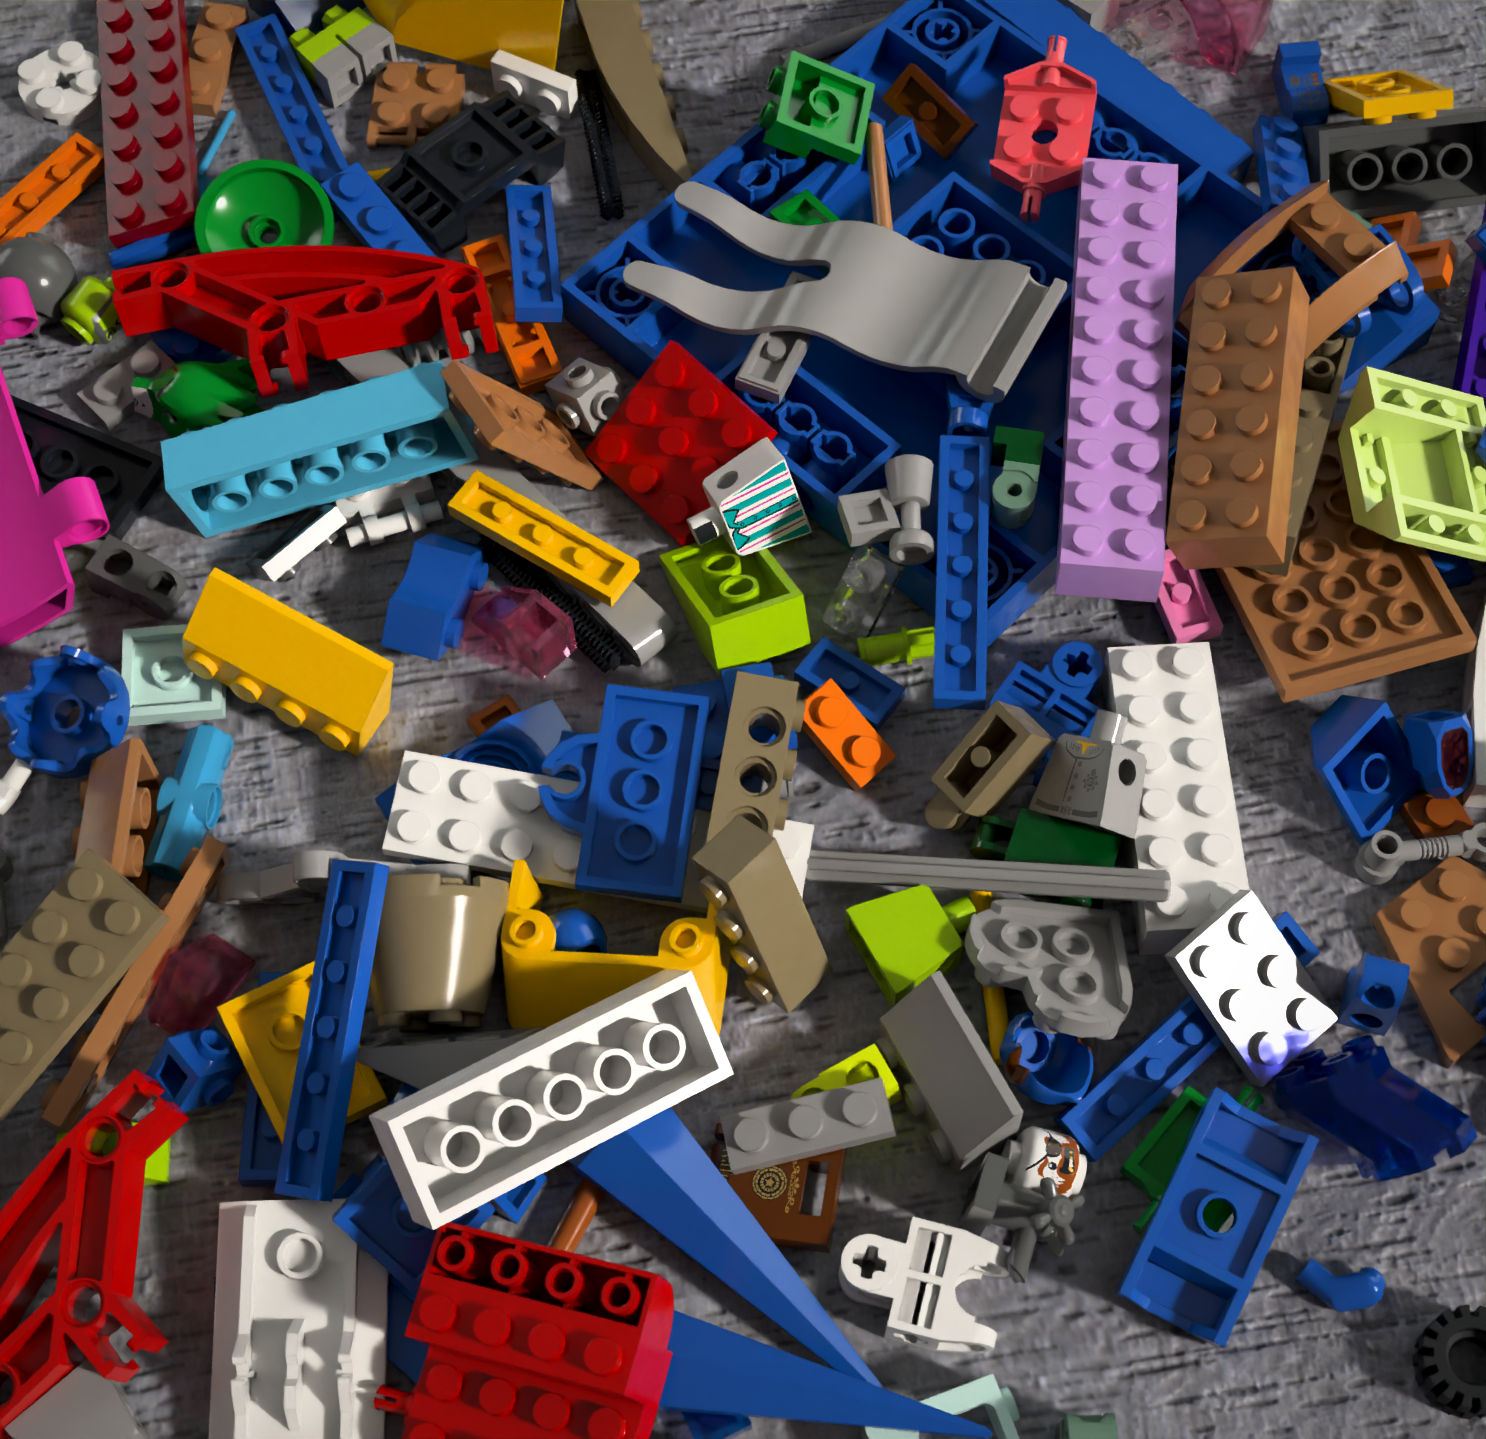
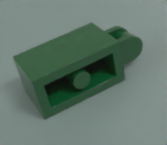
M1021 807L1016 822L991 815L980 817L970 853L979 860L1114 867L1122 836ZM999 838L1009 841V846L1005 847L995 844V839ZM1021 894L1030 897L1038 896L1034 894ZM1043 895L1060 900L1062 905L1087 907L1090 909H1102L1104 899Z

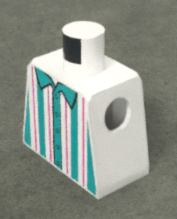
M768 437L761 439L704 479L702 486L711 507L687 519L688 526L699 546L723 535L734 552L740 556L812 532L786 460Z

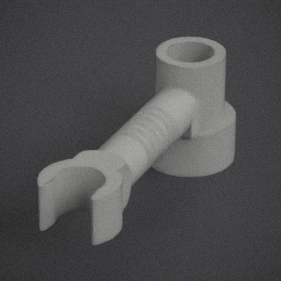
M1486 822L1479 823L1472 830L1463 831L1458 835L1402 841L1392 831H1379L1360 848L1354 860L1355 871L1368 884L1384 885L1392 880L1400 865H1403L1405 861L1461 855L1463 858H1473L1479 862H1486V847L1482 846L1477 840L1478 837H1486Z

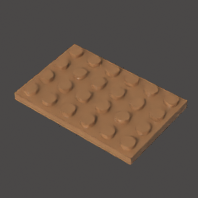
M1344 421L1331 424L1287 577L1243 566L1214 568L1283 703L1472 652L1477 641L1475 634L1425 548L1394 541L1354 523L1338 443V437ZM1175 465L1170 466L1169 480L1171 484H1173Z

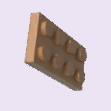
M454 359L440 372L451 388V391L448 393L450 400L460 411L470 415L476 424L473 428L475 436L488 449L494 451L496 448H499L518 463L525 460L542 474L551 472L568 486L575 483L592 491L605 479L596 465L584 454L585 450L570 429L562 422L555 410Z

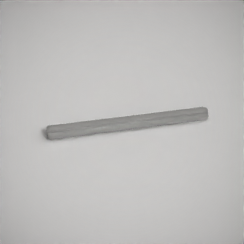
M810 850L806 879L809 881L904 887L927 885L930 888L1148 902H1166L1169 900L1171 892L1170 873L1166 870Z

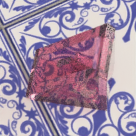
M214 933L169 954L147 1018L172 1036L182 1030L194 1031L207 1027L217 1015V1007L228 1001L257 964L255 959Z

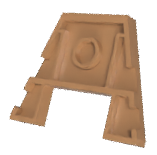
M1457 856L1448 857L1377 912L1372 921L1391 960L1409 964L1410 972L1407 984L1418 1004L1416 1010L1424 1027L1429 1026L1439 1046L1437 1053L1442 1063L1448 1069L1483 1041L1486 1030L1479 1023L1475 1022L1476 1020L1450 994L1486 965V872Z

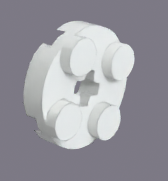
M65 42L60 47L49 49L38 54L33 59L23 61L18 67L20 77L18 90L28 113L36 120L44 122V117L56 119L58 125H73L91 118L102 107L100 86L102 75L100 73L99 58L92 52L84 50L83 45L79 42ZM69 82L71 87L63 90L58 85Z

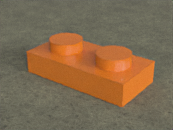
M832 678L824 681L803 700L806 701L801 728L854 791L866 785L897 756Z

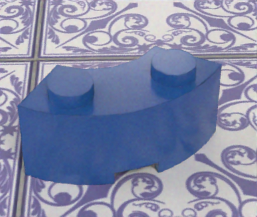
M429 533L416 540L404 578L397 591L389 598L381 646L438 661L449 647L456 649L463 636L464 619L474 592H481L487 580L489 566L488 563L483 562L486 547L435 533Z

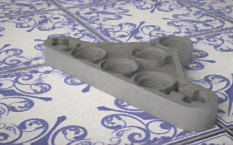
M301 851L293 854V862L261 872L218 875L216 902L217 904L228 906L325 903L333 859L374 862L390 866L388 876L440 873V878L464 879L467 886H471V866L464 864L414 865L348 858L344 854L335 851Z

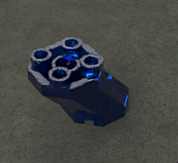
M1372 1035L1352 1039L1341 1045L1342 1051L1325 1055L1323 1049L1308 1051L1292 1060L1294 1067L1279 1072L1272 1077L1274 1084L1270 1088L1278 1108L1353 1156L1362 1178L1369 1179L1373 1175L1375 1181L1383 1182L1423 1172L1436 1166L1433 1157L1439 1154L1441 1150L1446 1148L1451 1159L1464 1153L1478 1137L1469 1115L1393 1068L1384 1046H1376Z

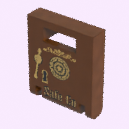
M717 1123L714 1136L718 1140L725 1141L722 1125ZM717 1143L712 1145L710 1160L776 1246L830 1253L847 1148L734 1175L730 1169L726 1144ZM808 1164L812 1172L827 1174L821 1216L800 1214Z

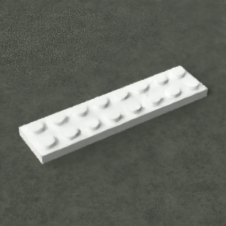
M405 750L382 847L384 855L434 864H464L471 866L472 871L510 878L512 876L514 860H525L536 882L576 889L575 880L582 838L565 833L549 819L541 803L538 786L549 785L558 793L568 794L573 792L580 782ZM695 809L682 903L605 893L598 894L707 913L709 901L698 887L699 874L691 858L706 844L711 812ZM786 820L784 830H773V837L777 840L802 898L814 825Z

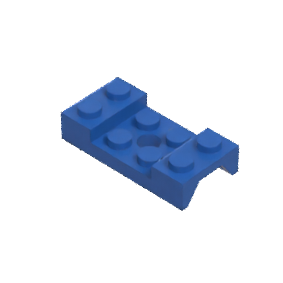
M1217 1087L1208 1091L1185 1140L1187 1142L1146 1231L1141 1241L1136 1244L1113 1294L1216 1348H1224L1319 1139L1308 1133L1281 1126L1240 1105L1227 1092ZM1210 1200L1224 1201L1232 1210L1233 1223L1224 1233L1214 1232L1204 1223L1203 1209Z

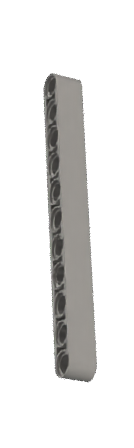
M390 348L329 361L316 356L346 387L365 382L372 377H383L410 369ZM477 437L479 460L434 472L457 493L474 471L478 470L572 523L496 449L494 451L488 449ZM534 564V568H539L538 572L542 571L543 575H546L547 579H550L551 583L555 584L554 588L556 586L559 588L558 592L560 590L563 592L561 596L567 595L565 600L570 598V603L574 602V607L578 606V611L582 610V615L586 614V619H591L590 623L595 622L594 627L599 626L598 631H604L602 635H608L606 639L609 637L612 639L610 643L613 641L616 643L614 648L617 645L620 647L618 652L624 650L622 655L632 665L641 667L678 637L677 628L669 615L634 581L630 583L611 608Z

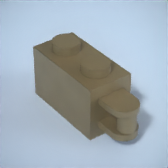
M996 700L930 778L940 790L926 807L925 817L927 822L934 828L957 832L962 830L974 816H994L1053 747L1056 741L1022 708Z

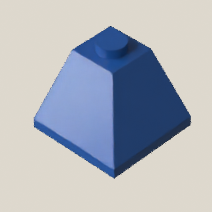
M1341 695L1310 727L1314 768L1359 845H1363L1385 827L1401 809L1402 805L1407 803L1421 787L1418 773L1413 770L1408 760L1406 737L1387 702L1384 700Z

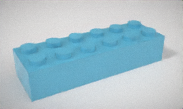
M442 360L420 363L407 370L383 377H372L359 384L338 390L324 391L318 396L290 404H280L270 410L246 417L232 418L219 425L198 431H187L178 437L161 441L166 492L205 538L479 460L476 436L473 432L474 424L470 415L460 411L448 396L451 388L440 374L445 368Z

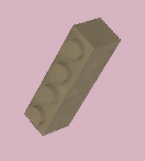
M738 814L691 858L701 878L698 887L706 899L714 905L718 913L714 916V921L720 930L730 938L733 945L729 950L730 954L738 965L745 970L748 976L745 985L748 990L761 1003L767 1005L772 1001L789 1014L833 969L776 838Z

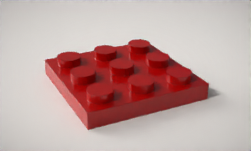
M670 340L584 454L681 545L687 546L695 539L688 526L687 519L711 507L702 486L704 479L761 439L768 437L772 441L778 432L683 346Z

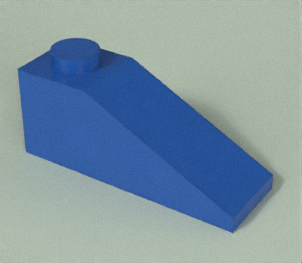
M1401 283V286L1403 287L1405 293L1408 296L1406 287L1403 285V283ZM1425 293L1421 307L1407 314H1401L1393 307L1388 309L1378 301L1368 306L1371 313V326L1367 332L1355 338L1340 394L1357 384L1360 372L1365 367L1383 370L1428 344L1441 310Z

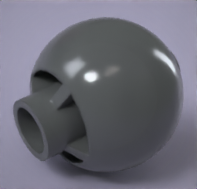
M28 232L25 237H16L0 245V279L15 277L22 279L26 283L39 320L38 326L33 332L19 337V339L25 340L38 339L41 326H52L64 317L60 304L78 284L75 268L66 253L53 244L54 240L51 237L36 232Z

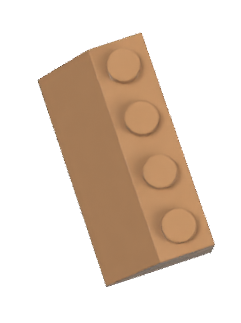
M130 738L91 760L89 778L83 779L80 785L79 800L83 815L81 826H75L72 833V852L76 857L75 862L87 848L98 852L148 897L151 873L147 872L144 863L159 821L157 816V799L163 780L141 738Z

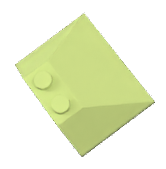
M1368 366L1360 372L1338 437L1354 523L1394 541L1486 562V464L1475 451L1486 424V410L1483 398Z

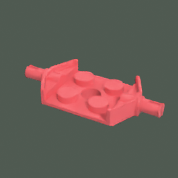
M1055 35L1048 38L1044 61L1006 74L1003 79L1005 92L994 159H990L989 164L993 178L1022 193L1023 201L1019 217L1025 222H1029L1030 214L1032 222H1037L1040 219L1041 201L1046 199V195L1079 185L1083 157L1087 158L1097 97L1096 80L1064 63L1067 39L1059 35L1057 46ZM1042 130H1050L1057 134L1056 138L1050 143L1040 144L1033 140V136Z

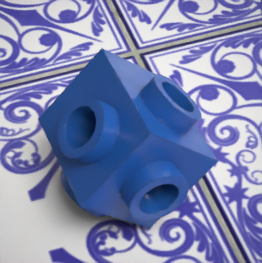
M215 1025L194 1031L182 1030L174 1036L167 1038L145 1074L155 1079L165 1090L160 1095L161 1098L170 1103H176L183 1112H187L206 1105L215 1107L228 1099L235 1090L234 1082L244 1068V1065L229 1040Z

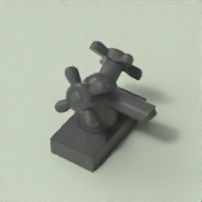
M988 1152L970 1181L957 1228L969 1231L979 1237L986 1226L989 1227L990 1224L1015 1231L1006 1266L1013 1282L1024 1284L1036 1242L1041 1245H1048L1050 1251L1057 1257L1064 1255L1065 1248L1063 1245L1073 1244L1075 1235L1069 1224L1074 1218V1209L1081 1207L1085 1202V1198L1081 1194H1072L1069 1197L1061 1194L1058 1195L1056 1183L1050 1177L1042 1178L1040 1181V1187L1044 1195L1007 1182L1004 1179L1010 1159Z

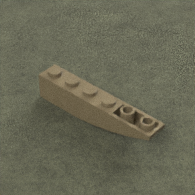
M574 0L577 25L591 67L596 70L602 96L614 121L644 165L656 180L672 194L679 185L688 181L698 170L694 161L687 163L685 155L688 154V145L683 128L675 129L673 121H676L677 117L674 101L671 94H663L662 88H665V80L660 62L652 63L650 57L654 55L652 39L648 29L641 30L639 24H642L643 20L639 1Z
M1335 331L1304 360L1284 564L1243 567L1284 577L1288 575L1356 337H1344Z

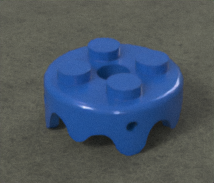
M69 645L60 646V654L39 658L31 662L29 665L31 679L27 686L20 691H7L2 694L0 698V712L10 726L11 738L8 741V748L12 753L30 765L29 768L55 778L68 779L89 774L91 760L121 743L129 723L130 698L124 679L114 667L83 650ZM79 705L80 715L77 722L67 728L70 711Z

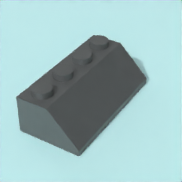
M1476 106L1436 111V117L1429 119H1410L1408 114L1392 116L1391 123L1380 125L1364 124L1363 119L1303 126V141L1310 184L1329 180L1327 192L1343 207L1356 212L1362 218L1486 203L1485 107Z

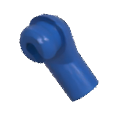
M1313 1258L1296 1278L1298 1283L1337 1312L1370 1308L1381 1300L1385 1288L1383 1275L1374 1268L1364 1267L1358 1272L1335 1276Z

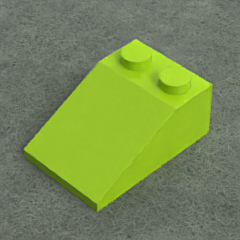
M721 535L701 546L696 542L659 555L663 571L696 641L718 675H721V670L748 666L774 656H783L789 654L794 649L811 644L804 595L767 548L740 556L734 552L724 536Z

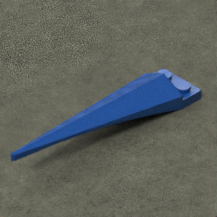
M671 1107L566 1161L576 1173L698 1263L833 1370L883 1388Z
M674 1310L672 1329L667 1347L668 1350L673 1352L657 1410L839 1424L973 1439H988L992 1437L993 1433L988 1427Z

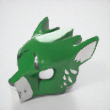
M247 359L233 360L220 364L205 361H184L173 365L157 379L135 377L131 384L135 411L159 422L170 438L178 437L187 431H198L219 425L232 418L246 417L263 412L255 404L258 398L254 394L257 382L250 361ZM170 413L176 417L177 421L172 418Z

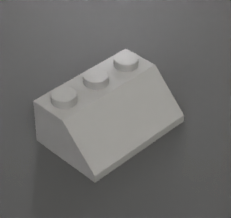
M939 970L929 975L880 1018L879 1039L875 1040L874 1043L889 1069L896 1068L905 1085L901 1087V1092L908 1108L914 1116L922 1114L932 1132L928 1133L927 1136L936 1157L942 1164L949 1161L958 1176L981 1164L988 1152L998 1155L1002 1153L1008 1140L1016 1141L1024 1111Z

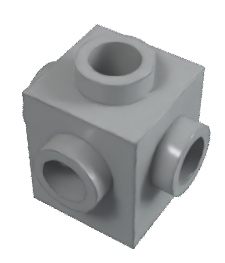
M580 357L544 385L562 422L570 429L577 428L595 437L625 400L622 393L624 389L623 382L613 369L601 367Z

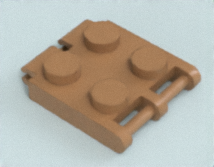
M387 62L385 71H377L367 130L368 148H378L379 144H404L409 149L426 137L420 136V134H430L463 111L466 84L464 74H458L457 64L426 63L425 73H420L418 63ZM380 132L407 133V136H406V135H380Z

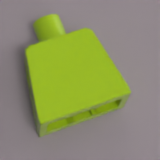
M918 885L847 908L845 931L892 1008L929 975L940 970L943 976H945L961 963L964 945L958 934L967 930L972 915L974 913L977 915V911L973 903L965 895L941 907L930 887Z

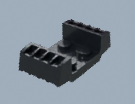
M505 90L484 103L474 102L407 149L400 162L377 180L376 184L402 216L444 254L468 240L464 216L523 173L537 185H544L555 176L564 165L566 141L556 134L549 125L542 122L535 113L533 114L522 102L513 97L508 90Z

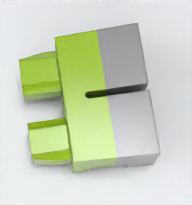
M336 5L325 12L322 18L324 30L314 35L309 29L301 28L290 36L291 47L300 62L307 80L312 79L322 89L324 99L334 109L365 88L364 82L368 86L375 82L377 71H385L387 62H398L393 34L359 7L351 12H347Z

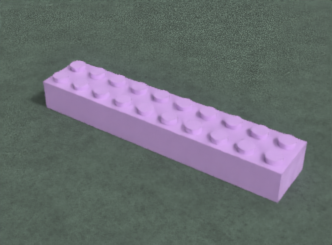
M1083 157L1077 194L1054 594L1156 602L1165 564L1178 164Z

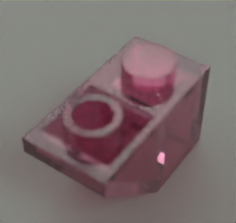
M506 585L471 616L472 622L541 680L577 648L572 618L537 589Z

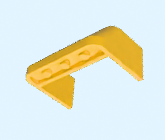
M514 860L508 906L501 931L507 1018L512 1028L549 1027L662 970L674 969L692 971L719 1036L731 957L729 950L732 948L730 938L715 923L714 916L718 913L710 901L707 918L685 917L667 926L660 939L658 956L554 951L556 930L550 918L541 912L543 894L526 861Z

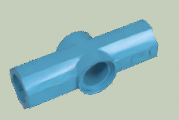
M199 724L195 728H189L174 776L166 777L161 785L157 799V816L159 821L151 840L144 867L148 873L154 874L163 880L181 882L184 876L180 875V869L187 854L193 847L201 848L206 830H212L219 819L223 800L221 783L235 742L230 734L222 732L217 727Z

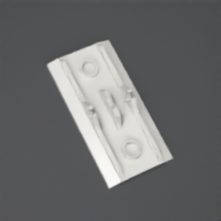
M332 1199V1202L316 1200H262L219 1203L209 1439H385L386 1411L376 1410L374 1408V1399L376 1397L386 1400L385 1396L376 1394L382 1384L386 1385L389 1271L332 1221V1215L347 1199Z

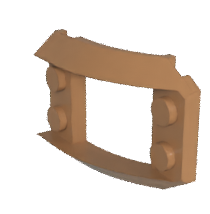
M1329 180L1309 184L1263 215L1234 239L1198 276L1206 277L1235 273L1261 249L1289 229L1340 277L1338 281L1309 305L1304 360L1341 326L1378 299L1379 293L1395 282L1403 283L1408 279L1409 274L1396 240L1387 246L1382 243L1327 192ZM1196 280L1190 285L1174 325V328L1188 342L1190 339Z

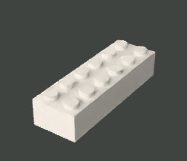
M1209 642L1108 647L1103 664L1101 683L1105 710L1128 718L1120 745L1144 754L1147 760L1136 834L1134 839L1123 837L1127 868L1166 870L1170 873L1171 892L1168 901H1132L1139 955L1168 953L1239 890H1249Z
M665 969L369 1115V1119L413 1221L435 1230L733 1074V1071L692 971Z

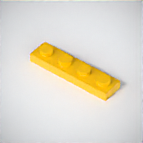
M478 470L474 471L447 504L450 516L611 608L640 572L638 560Z

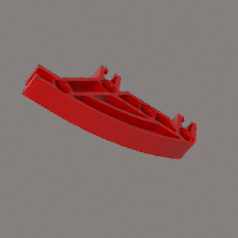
M296 245L205 253L112 271V281L116 289L112 293L113 303L126 337L175 327L250 361L262 398L279 394L278 383H272L270 377L271 370L288 366L296 392L310 389L306 354L308 353L329 361L428 341L443 326L452 360L469 356L468 344H462L461 331L480 328L486 354L499 351L493 314L482 271L475 266L449 259L389 249Z
M134 1069L53 1147L0 1211V1389L4 1381L9 1377L13 1384V1390L7 1402L2 1404L0 1401V1439L11 1438L4 1428L78 1367L83 1361V1354L104 1379L127 1383L141 1367L134 1359H131L128 1363L123 1362L109 1342L110 1335L119 1330L122 1325L133 1335L126 1344L133 1353H136L139 1349L158 1353L169 1342L134 1301L133 1289L146 1160L190 1118L176 1103H170L159 1097L165 1091L155 1079L137 1069ZM153 1095L159 1097L153 1103L156 1108L136 1125L132 1126V1118ZM117 1132L118 1140L115 1148L104 1156V1141L109 1135ZM58 1262L55 1292L18 1327L37 1292ZM98 1293L101 1303L99 1311L94 1318L88 1321L86 1317L87 1303L91 1297Z

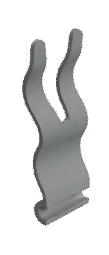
M694 181L682 183L675 190V201L679 208L711 224L732 241L763 259L787 266L822 265L829 267V274L817 281L797 283L769 291L751 292L719 287L682 271L644 261L631 262L623 271V279L627 288L664 304L685 318L706 328L738 335H756L775 331H795L815 335L838 345L858 357L892 369L956 375L958 383L964 390L980 400L991 403L1003 401L1067 290V282L1056 277L1050 287L1039 284L1030 275L1031 267L1014 261L999 259L966 260L946 256L922 247L891 229L869 222L842 220L810 226L781 223L754 212L718 190Z

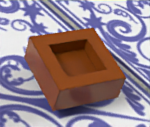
M1427 793L1403 804L1399 811L1403 821L1417 840L1458 835L1463 831L1472 830L1475 826L1456 796L1449 799H1435Z

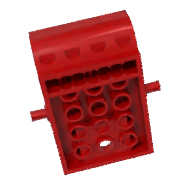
M448 1222L437 1228L404 1335L429 1347L419 1381L412 1390V1393L382 1384L376 1394L397 1401L394 1403L375 1397L374 1408L404 1416V1430L401 1439H650L673 1352L667 1349L674 1313L672 1286L668 1280L659 1274Z

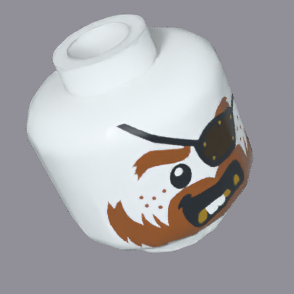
M1031 1126L1024 1129L1016 1141L1008 1140L1001 1154L1002 1157L1010 1159L1006 1172L1007 1182L1041 1193L1042 1195L1044 1194L1040 1187V1181L1045 1177H1050L1055 1181L1058 1195L1061 1194L1069 1197L1072 1194H1079L1087 1169L1086 1156L1080 1154L1079 1145L1074 1138L1068 1135Z

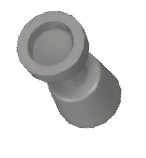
M916 454L896 456L885 464L888 493L895 512L901 514V530L896 532L890 539L889 557L892 561L903 565L923 564L934 557V540L928 532L921 529L920 514L930 506L934 464L930 459Z

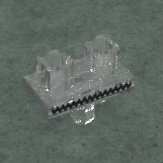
M872 544L857 546L822 616L824 622L841 634H848L856 640L860 637H870L886 604L891 601L894 595V588L905 565L892 561L891 558L880 553Z

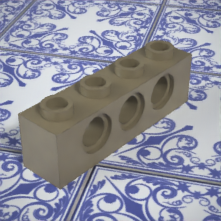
M737 671L706 844L738 814L771 836H773V830H784L789 800L779 798L782 780L792 781L797 758V750L788 749L790 732H801L806 701L796 700L799 682ZM764 726L774 732L776 739L770 743H760L751 737L749 731L755 727ZM748 775H757L763 778L768 788L760 793H751L743 788L740 780Z

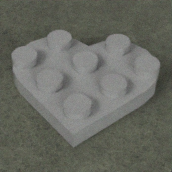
M997 899L992 901L990 909L979 912L977 915L975 913L972 915L966 931L964 947L970 962L976 967L974 974L981 984L991 988L1004 986L1022 991L1029 1009L1034 1013L1032 1018L1034 1025L1044 1033L1057 1034L1061 1032L1080 1038L1095 1037L1101 1040H1110L1116 1036L1120 1025L1126 1019L1133 995V986L1118 911L1020 899Z

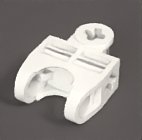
M912 1217L906 1243L875 1234L859 1235L849 1241L842 1252L838 1280L842 1291L851 1300L890 1310L884 1338L935 1352L982 1354L994 1350L997 1333L987 1326L974 1322L975 1316L966 1313L957 1302L955 1288L960 1283L969 1279L981 1280L982 1274L993 1277L1009 1276L1010 1274L1006 1266L1009 1253L1000 1246L964 1229ZM929 1244H933L934 1248L927 1274L923 1271ZM864 1260L875 1262L874 1273L871 1279L860 1276ZM919 1293L923 1296L915 1325L911 1323Z

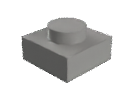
M887 488L838 497L837 510L850 547L890 541L891 537L900 531L901 526Z

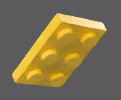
M1404 69L1323 79L1330 104H1333V109L1345 110L1350 117H1360L1364 119V124L1380 125L1391 123L1392 116L1408 114L1410 119H1429L1436 117V110L1453 108V89Z
M315 961L217 1007L219 1016L282 1145ZM357 1061L345 1125L388 1105L387 1097L372 1068Z

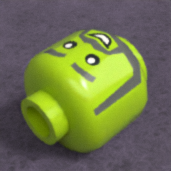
M94 276L83 277L60 304L62 314L64 315L61 323L73 336L87 346H90L93 342L107 344L123 328L113 303L112 293L116 289L112 277L107 276L103 281Z

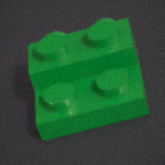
M791 50L782 67L779 65L773 67L766 84V91L773 93L772 101L767 100L758 120V126L766 129L763 142L804 159L811 149L855 165L862 154L875 84Z

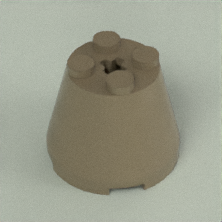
M440 873L388 876L368 989L374 1015L378 1019V1027L399 1028L401 1033L431 1032L432 1024H449V1029L453 1030L482 1028V1017L485 1015L501 949V931L508 906L509 883L496 878L477 876L473 877V886H467L464 879L440 878Z

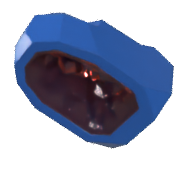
M1427 710L1404 715L1403 734L1406 737L1408 760L1413 770L1418 773L1421 786L1435 799H1449L1462 793L1470 782L1474 767L1473 734L1466 713L1448 710Z

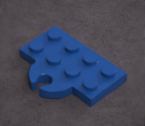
M607 684L599 733L577 734L564 740L545 758L541 766L543 773L553 776L561 771H572L581 779L579 786L568 794L558 793L549 785L538 786L541 803L549 819L565 833L582 838L575 880L576 890L682 903L711 697Z

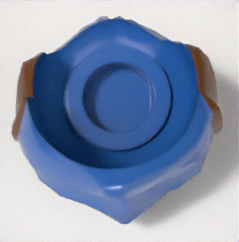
M1025 1011L1015 1016L1014 1020L1007 1027L999 1051L1005 1068L1006 1079L1013 1083L1024 1095L1043 1104L1067 1106L1068 1104L1081 1102L1094 1071L1093 1049L1082 1044L1080 1037L1061 1032L1048 1034L1040 1031L1033 1023L1034 1013L1032 1011Z

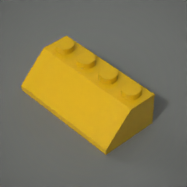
M216 567L212 570L182 637L184 663L197 676L207 680L214 678L230 687L232 692L243 701L248 703L258 702L273 710L284 723L292 727L302 726L317 734L321 741L330 748L337 751L346 750L358 757L389 713L394 663Z

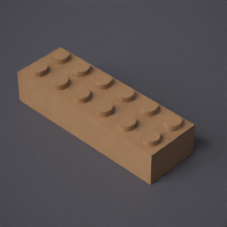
M1294 266L1197 277L1166 544L1184 570L1284 564L1310 297Z

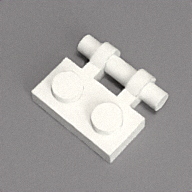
M428 474L335 501L337 508L347 520L343 526L359 521L363 522V524L345 529L350 547L370 542L371 546L385 542L384 537L408 529L415 533L427 529V523L444 518L438 500L419 505L420 502L435 498L434 489ZM404 508V511L377 518L379 515Z

